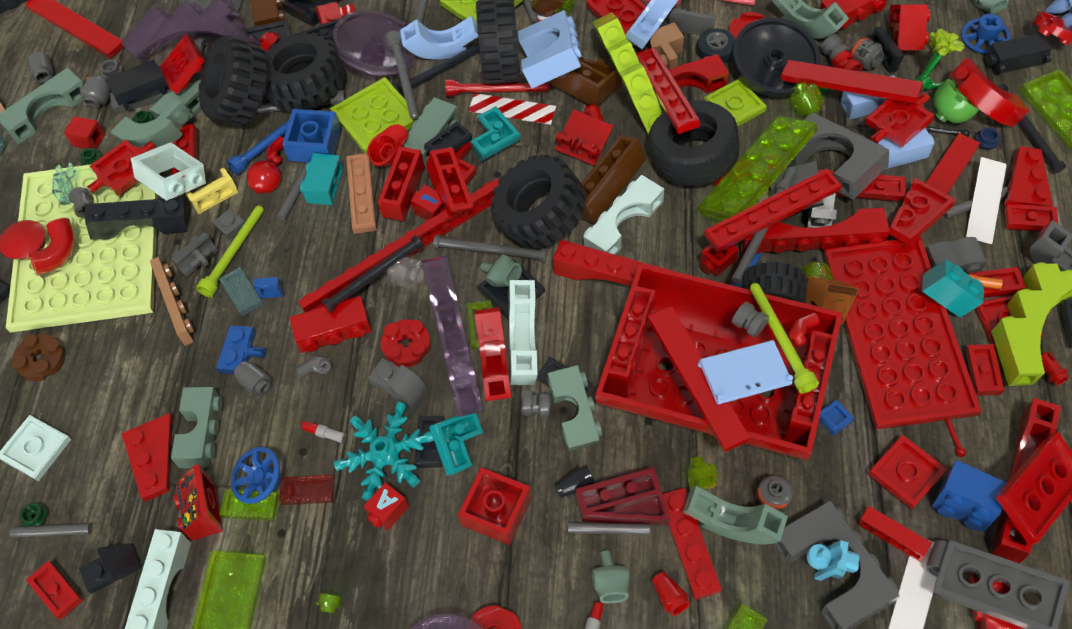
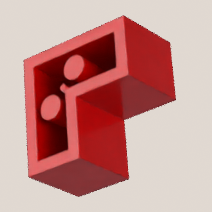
M928 4L890 5L889 27H894L893 41L900 50H925V45L929 41V33L926 31V26L931 16Z

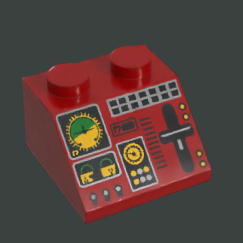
M199 464L194 465L176 483L177 494H174L175 505L178 510L180 509L181 518H178L180 532L182 534L185 533L191 541L223 532L215 483Z

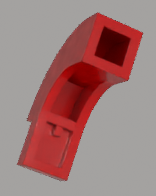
M966 57L950 74L959 85L957 89L973 105L1004 125L1014 127L1030 111L1017 95L1002 90L990 81L970 58Z
M500 307L475 310L485 399L490 401L511 398Z

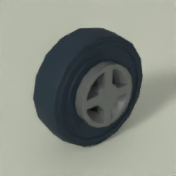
M708 29L699 36L697 42L698 55L703 59L704 57L718 54L724 63L732 58L735 37L725 29Z

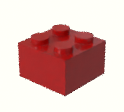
M480 467L458 513L461 526L511 545L532 499L530 486Z

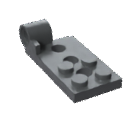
M943 540L934 541L926 564V570L938 577L933 593L946 600L1026 629H1058L1070 585L1069 580L952 540L949 542ZM967 571L974 572L978 576L979 581L974 584L968 583L963 579L962 574ZM1003 582L1008 586L1009 592L1007 594H999L994 591L992 584ZM1027 592L1034 593L1038 596L1040 603L1037 605L1026 603L1023 599V594Z

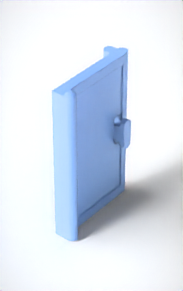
M774 340L700 359L698 362V367L702 368L717 405L792 384L793 376L789 375Z

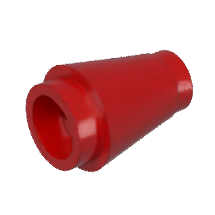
M661 572L653 578L652 582L666 612L676 616L689 607V595L666 572Z

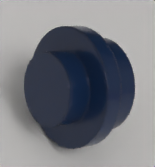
M985 127L977 133L975 140L980 142L979 146L984 149H994L1000 142V136L996 129Z

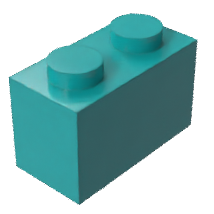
M313 153L311 161L306 166L307 174L305 180H302L300 185V191L303 193L306 203L333 206L344 170L340 156Z
M945 259L923 274L922 292L959 318L983 304L984 288L982 283L969 276L960 266L954 265L949 260Z

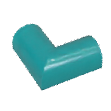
M497 106L477 116L479 123L487 132L470 142L473 152L482 162L520 141L521 136Z
M475 408L429 427L447 476L472 466L464 441L483 433Z

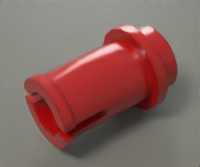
M1050 351L1041 354L1043 368L1049 377V383H1054L1055 386L1066 382L1069 379L1067 375L1068 370L1060 366Z

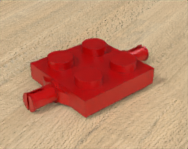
M925 92L921 93L917 103L892 99L886 100L866 117L865 124L877 131L870 137V140L878 144L882 139L888 138L904 147L934 119V114L922 106L929 100L928 94L925 95Z
M127 140L123 141L89 166L98 179L87 185V188L94 194L105 186L110 188L117 196L121 195L138 182L134 178L131 158L155 149V145L149 141L141 148L132 146Z

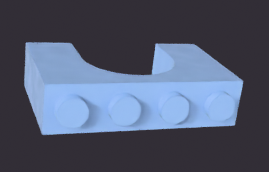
M565 10L518 31L519 42L527 58L521 60L522 71L531 88L581 67L579 58L582 57V53L579 49L580 44L577 39L576 25L572 16L568 17Z
M843 91L840 104L848 119L851 120L871 114L888 99ZM926 128L904 147L888 138H884L878 143L889 149V164L886 169L929 158L934 146V139L931 134H928Z

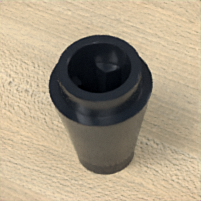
M587 465L581 468L580 466L576 467L554 485L560 497L563 498L574 495L577 488L595 484V481Z

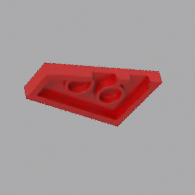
M1019 146L1014 154L1011 169L1012 178L1008 183L1007 190H1009L1004 205L1006 206L1008 203L1053 207L1042 149Z
M914 178L912 186L890 226L889 234L910 246L954 206L955 199Z
M171 413L121 433L139 494L144 502L170 491L171 462L169 458L170 447H172L171 425H173Z

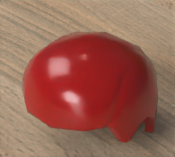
M257 161L247 171L248 187L257 194L270 193L276 190L281 183L279 168L269 161Z

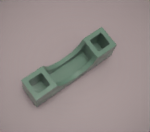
M66 68L1 112L0 125L19 145L36 133V121L45 110L58 105L73 107L81 102L83 98L80 96V90L83 82Z

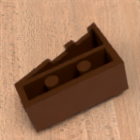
M584 55L579 58L581 67L547 81L589 105L595 104L597 106L603 103L622 83V79L615 66L604 64V60L598 58L596 61L584 59Z

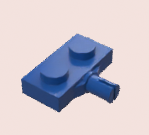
M229 327L216 366L219 373L234 374L236 367L240 363L248 361L250 357H265L266 349L264 347H253L256 333L253 327Z

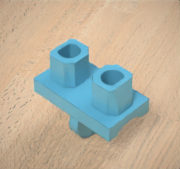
M840 540L828 547L816 544L807 551L808 563L817 569L814 573V579L820 581L829 577L840 579L844 577L846 571L853 573L858 570L860 556L857 553L848 551V542Z

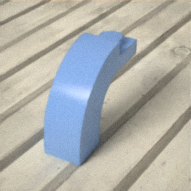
M651 0L626 33V38L633 45L643 49L678 0Z
M472 16L444 31L430 30L416 19L402 28L400 34L402 44L408 51L422 58L437 60L451 58L466 50V44L478 37L476 20Z

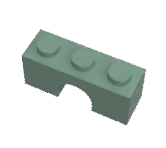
M577 365L548 373L547 380L554 403L569 401L576 406L578 411L574 419L562 422L561 424L567 451L572 452L598 445L599 437L602 436V430L599 421L594 422L592 416L595 406L592 397H587L585 387H588L585 372L580 373Z
M214 387L183 388L179 411L187 421H197V425L187 434H175L171 459L179 468H192L198 464L202 468H210L211 459L215 456L214 437L219 431L218 411L222 410L223 405L222 398Z

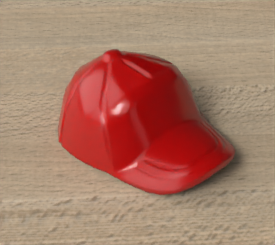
M399 124L391 125L370 141L367 155L373 165L387 167L393 164L399 146H402L408 137V131L405 127Z

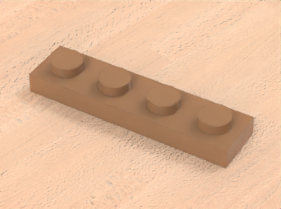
M159 257L149 260L175 331L184 346L194 342L191 335L194 332V328L189 318L185 319L184 314L187 313L182 300L178 301L177 299L180 292L176 283H171L170 278L173 277V273L169 265H163Z

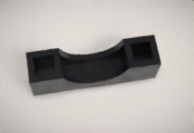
M183 197L172 198L167 201L165 199L85 204V224L90 240L115 238L121 229L132 225L151 226L163 234L187 232Z

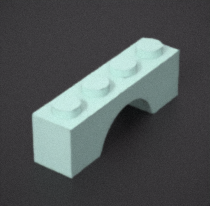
M643 175L636 181H632L627 187L626 192L614 200L612 207L600 215L598 222L586 230L583 236L584 246L616 255L621 249V234L617 229L619 224L632 216L650 217L663 203L664 188Z
M510 280L508 290L510 385H535L537 379V350L535 348L534 332L535 280Z
M155 529L125 629H167L166 602L169 587L175 574L179 570L184 569L191 542L181 532Z

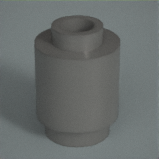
M43 52L30 54L27 62L31 77L36 82L44 84L53 76L49 56Z
M244 361L234 370L236 382L253 396L264 395L271 387V377L252 362Z

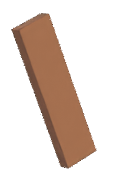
M367 153L346 156L353 233L376 231L370 158Z

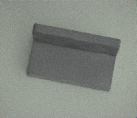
M675 8L671 9L670 24L675 22L681 32L701 35L704 31L714 28L716 19L714 15Z

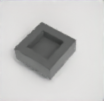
M229 208L212 223L221 234L230 240L240 231L245 221Z

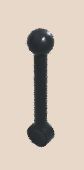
M930 125L926 127L927 132L954 135L961 133L967 137L970 136V131L967 129L959 131L930 127Z

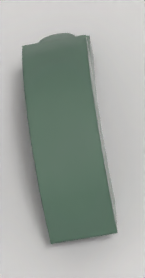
M772 0L784 14L781 19L798 24L813 38H825L834 34L849 19L835 2L825 9H815L805 4L802 0Z
M176 99L155 120L140 124L133 122L125 116L111 130V133L120 143L127 140L132 146L141 148L151 141L158 148L167 143L177 141L183 135L180 129L190 120L193 114L180 100Z
M698 486L691 487L683 509L684 513L700 521L701 527L721 536L752 544L780 542L788 519L787 515L767 504L755 507L738 506L726 502Z

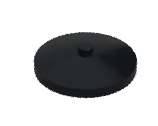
M763 18L749 23L739 32L732 48V64L738 77L752 90L769 97H791L803 92L810 86L781 80V74L788 60L820 65L821 61L819 48L813 37L798 24L781 18Z

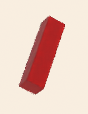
M868 506L858 523V526L919 562H922L932 545V542L870 506Z

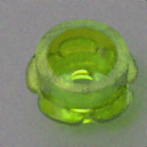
M319 593L318 601H315V604L320 605L319 611L336 613V608H342V605H340L341 596Z

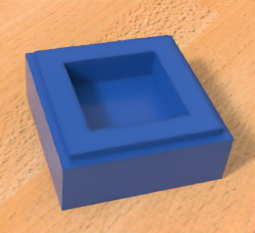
M278 277L254 279V288L259 298L283 297L284 289Z
M836 399L821 410L819 421L834 436L854 421V417Z

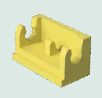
M224 167L220 169L222 173L221 178L193 193L190 191L185 193L198 215L238 193L231 176Z

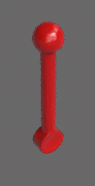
M945 420L956 446V455L964 457L966 449L961 446L951 420Z

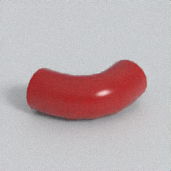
M59 218L47 223L46 228L50 236L49 245L42 250L29 253L36 276L62 267L72 256L76 243L74 230L69 218Z

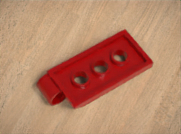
M1054 432L1042 441L996 496L1028 544L1038 543L1072 500V451L1059 432Z

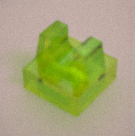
M701 456L692 458L691 463L693 467H691V470H688V486L690 490L694 486L704 490L717 486V469L714 463L706 465Z

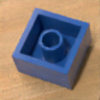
M292 109L282 144L288 160L310 162L313 153L335 155L341 132L337 113L333 111Z
M956 460L941 481L931 508L937 510L940 515L946 518H954L963 522L966 527L972 530L985 532L1002 511L1003 507L996 496L1007 483Z

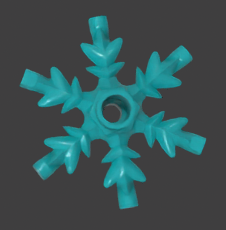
M397 402L393 416L390 413L387 414L389 426L383 425L387 432L384 436H377V427L372 431L370 419L364 424L359 416H353L350 423L358 430L353 436L364 438L361 443L370 442V449L367 452L358 449L359 454L346 452L348 458L334 461L336 471L349 466V472L355 470L359 464L363 468L367 461L374 463V467L366 471L370 475L361 482V486L367 485L361 497L364 500L369 501L374 495L375 487L380 489L382 486L380 476L385 477L382 471L385 465L392 466V475L397 471L398 483L405 479L414 488L420 482V479L411 472L416 469V466L404 464L408 459H399V452L404 449L411 453L410 448L423 450L421 443L431 442L434 439L431 431L419 435L420 429H417L409 438L406 433L402 441L395 439V434L403 430L398 427L407 420V417H402L406 409V404L402 402Z

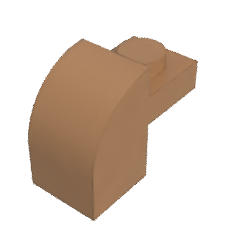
M674 22L655 31L650 40V48L655 47L668 69L677 67L678 57L676 54L683 52L684 36Z

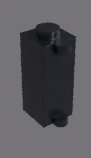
M1042 33L991 44L985 58L986 64L991 68L994 75L1051 62L1050 51L1052 48Z

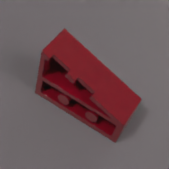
M654 467L575 489V499L582 521L668 526L671 520Z

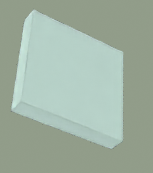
M29 415L1 449L0 460L39 482L71 439L62 432Z

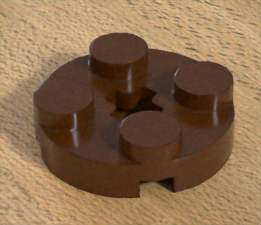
M29 334L23 338L22 343L17 347L13 356L12 366L24 379L38 382L45 380L44 377L49 374H56L62 368L66 355L61 343L54 336L48 334ZM39 354H43V359L39 358L37 362H35L36 356Z

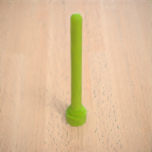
M258 205L255 207L211 274L199 281L196 290L200 294L208 298L214 296L218 290V279L264 212L262 206Z
M758 283L751 284L750 291L761 311L770 317L768 324L795 372L794 384L799 393H806L815 389L819 385V381L814 372L805 369Z

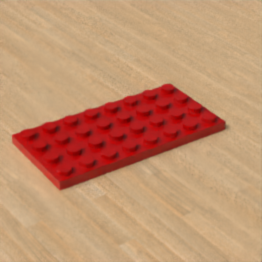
M921 237L917 238L910 246L898 239L825 249L823 255L830 278L859 288L844 320V326L875 430L979 416L982 410L947 310L922 292L923 274L932 269Z

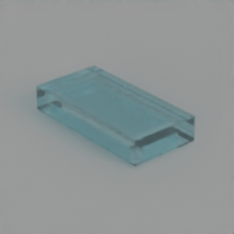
M240 267L219 278L241 316L263 305Z

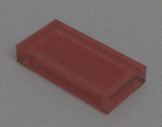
M333 475L281 477L279 503L281 505L333 503L335 478Z

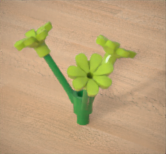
M937 29L936 33H930L929 38L931 40L929 46L934 48L932 50L933 54L922 74L914 80L923 82L922 91L924 89L938 88L943 83H933L928 76L942 56H946L947 53H951L953 50L961 52L965 48L963 42L957 41L959 38L957 34H950L943 29Z

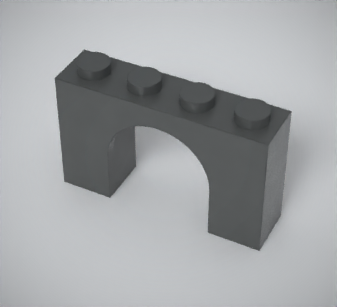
M813 112L777 144L778 161L789 167L801 165L813 154L823 150H838L847 154L850 158L834 172V176L842 185L841 190L838 192L852 200L875 180L889 164V149Z
M829 501L786 526L781 541L773 544L786 563L790 564L807 554L808 549L813 545L821 544L828 547L840 540L848 542V551L857 553L860 556L858 570L855 571V585L848 592L826 604L821 614L832 629H852L892 605L900 595L898 594L895 582L890 577H886L880 569V563L875 555L868 553L863 546V540L859 533L849 527L843 511Z

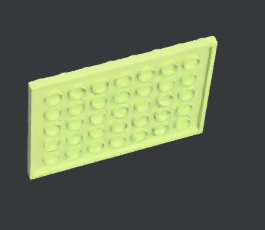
M90 165L24 173L18 222L21 220H32L43 226L47 235L39 250L46 248L50 243L46 224L59 218L70 219L76 244L72 256L62 267L38 276L34 272L31 260L26 258L14 259L6 329L9 332L154 312L155 274L149 260L156 258L157 229L147 225H132L121 229L115 238L90 240L85 218L76 216L74 213L75 206L68 199V194L72 189L76 187L87 188V185L98 179L89 167ZM139 181L119 196L105 186L94 194L88 189L90 193L89 199L93 203L158 199L159 196Z

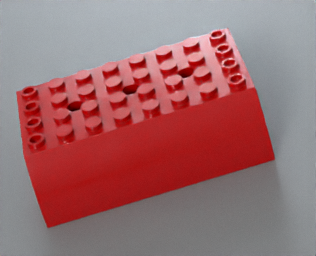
M639 263L595 394L596 403L714 435L648 321L649 315L672 306L703 359L774 340L789 375L793 376L792 384L771 390L774 395L769 398L759 393L729 401L750 437L749 442L745 444L808 461L813 448L843 313L765 294L788 338L791 324L795 320L815 313L819 318V325L807 329L805 334L807 342L801 346L793 345L805 369L814 372L819 381V385L815 389L806 393H799L794 384L795 372L769 324H766L765 328L756 338L747 334V330L743 327L738 328L732 324L734 315L745 302L752 304L757 312H762L750 290ZM663 362H669L673 365V369L664 371L659 365Z

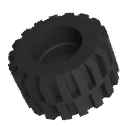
M770 261L752 265L744 272L742 288L750 290L751 284L758 283L764 294L806 304L807 278L800 268L794 267L791 264H785L784 262Z

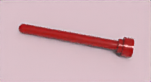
M446 79L445 88L446 97H455L460 92H546L550 90V85L543 83L531 88L529 83L459 84V81L455 82V79Z

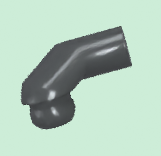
M314 356L296 367L295 370L302 379L311 372L328 374L331 372L333 364L327 358Z

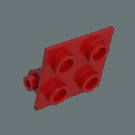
M573 110L563 132H558L555 140L558 142L554 150L595 166L614 125Z

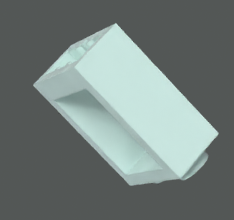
M171 142L131 158L134 178L166 201L206 184L203 164ZM173 167L180 171L166 178L159 175V173Z

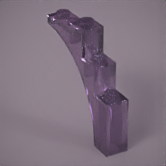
M212 0L205 10L196 2L192 4L184 1L174 14L165 7L160 8L153 5L121 44L136 58L147 60L159 48L172 40L183 37L185 34L230 35L256 44L260 42L252 33L248 34L244 30L245 26L236 19L239 13L234 9L236 5L231 0Z
M447 256L423 260V269L457 416L461 417L482 412L484 410Z

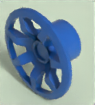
M985 14L981 18L969 21L963 27L961 34L965 45L981 54H988L989 51L980 49L984 42L988 43L990 49L994 40L996 42L1011 40L1008 28L1003 24L1002 19L995 14ZM968 28H970L974 32L972 34L966 35V31ZM1003 31L1006 35V39L1004 37H1001L999 33ZM976 38L979 39L976 46L972 45L968 41L975 40Z
M255 447L245 452L237 461L232 472L231 487L235 497L243 503L255 504L273 493L281 482L279 460L276 454L266 447ZM259 452H265L269 455L262 463ZM250 455H252L254 465L252 467L243 463ZM272 461L274 464V468L269 466ZM239 468L247 473V477H241L237 480V473ZM249 484L242 496L237 487ZM254 490H257L260 494L257 497L249 498Z

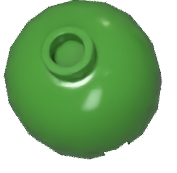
M947 79L935 91L933 103L937 109L935 115L943 122L949 120L952 123H963L974 117L980 109L973 105L957 89L959 85L951 79Z

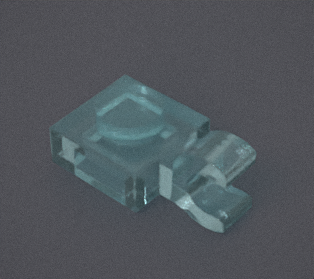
M72 163L68 164L66 171H63L61 166L57 165L55 168L56 173L53 174L52 193L61 205L71 204L68 194L74 187L70 179L75 176L76 169Z

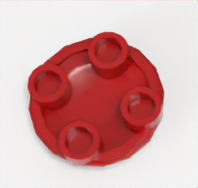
M21 220L5 229L0 236V251L7 258H26L30 260L29 253L38 251L41 248L47 232L36 221Z

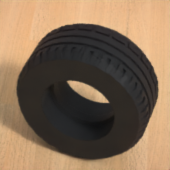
M691 100L688 102L700 120V127L678 134L664 111L650 128L649 142L654 167L661 176L675 184L700 186L719 180L733 168L739 156V135L735 118L724 107L710 101ZM701 139L708 141L698 146H681V144L691 140Z

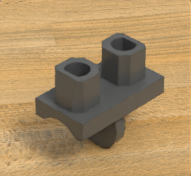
M203 232L189 239V244L185 248L177 249L172 253L171 260L182 275L187 277L199 266L206 267L209 265L207 260L219 250L211 242L209 236Z

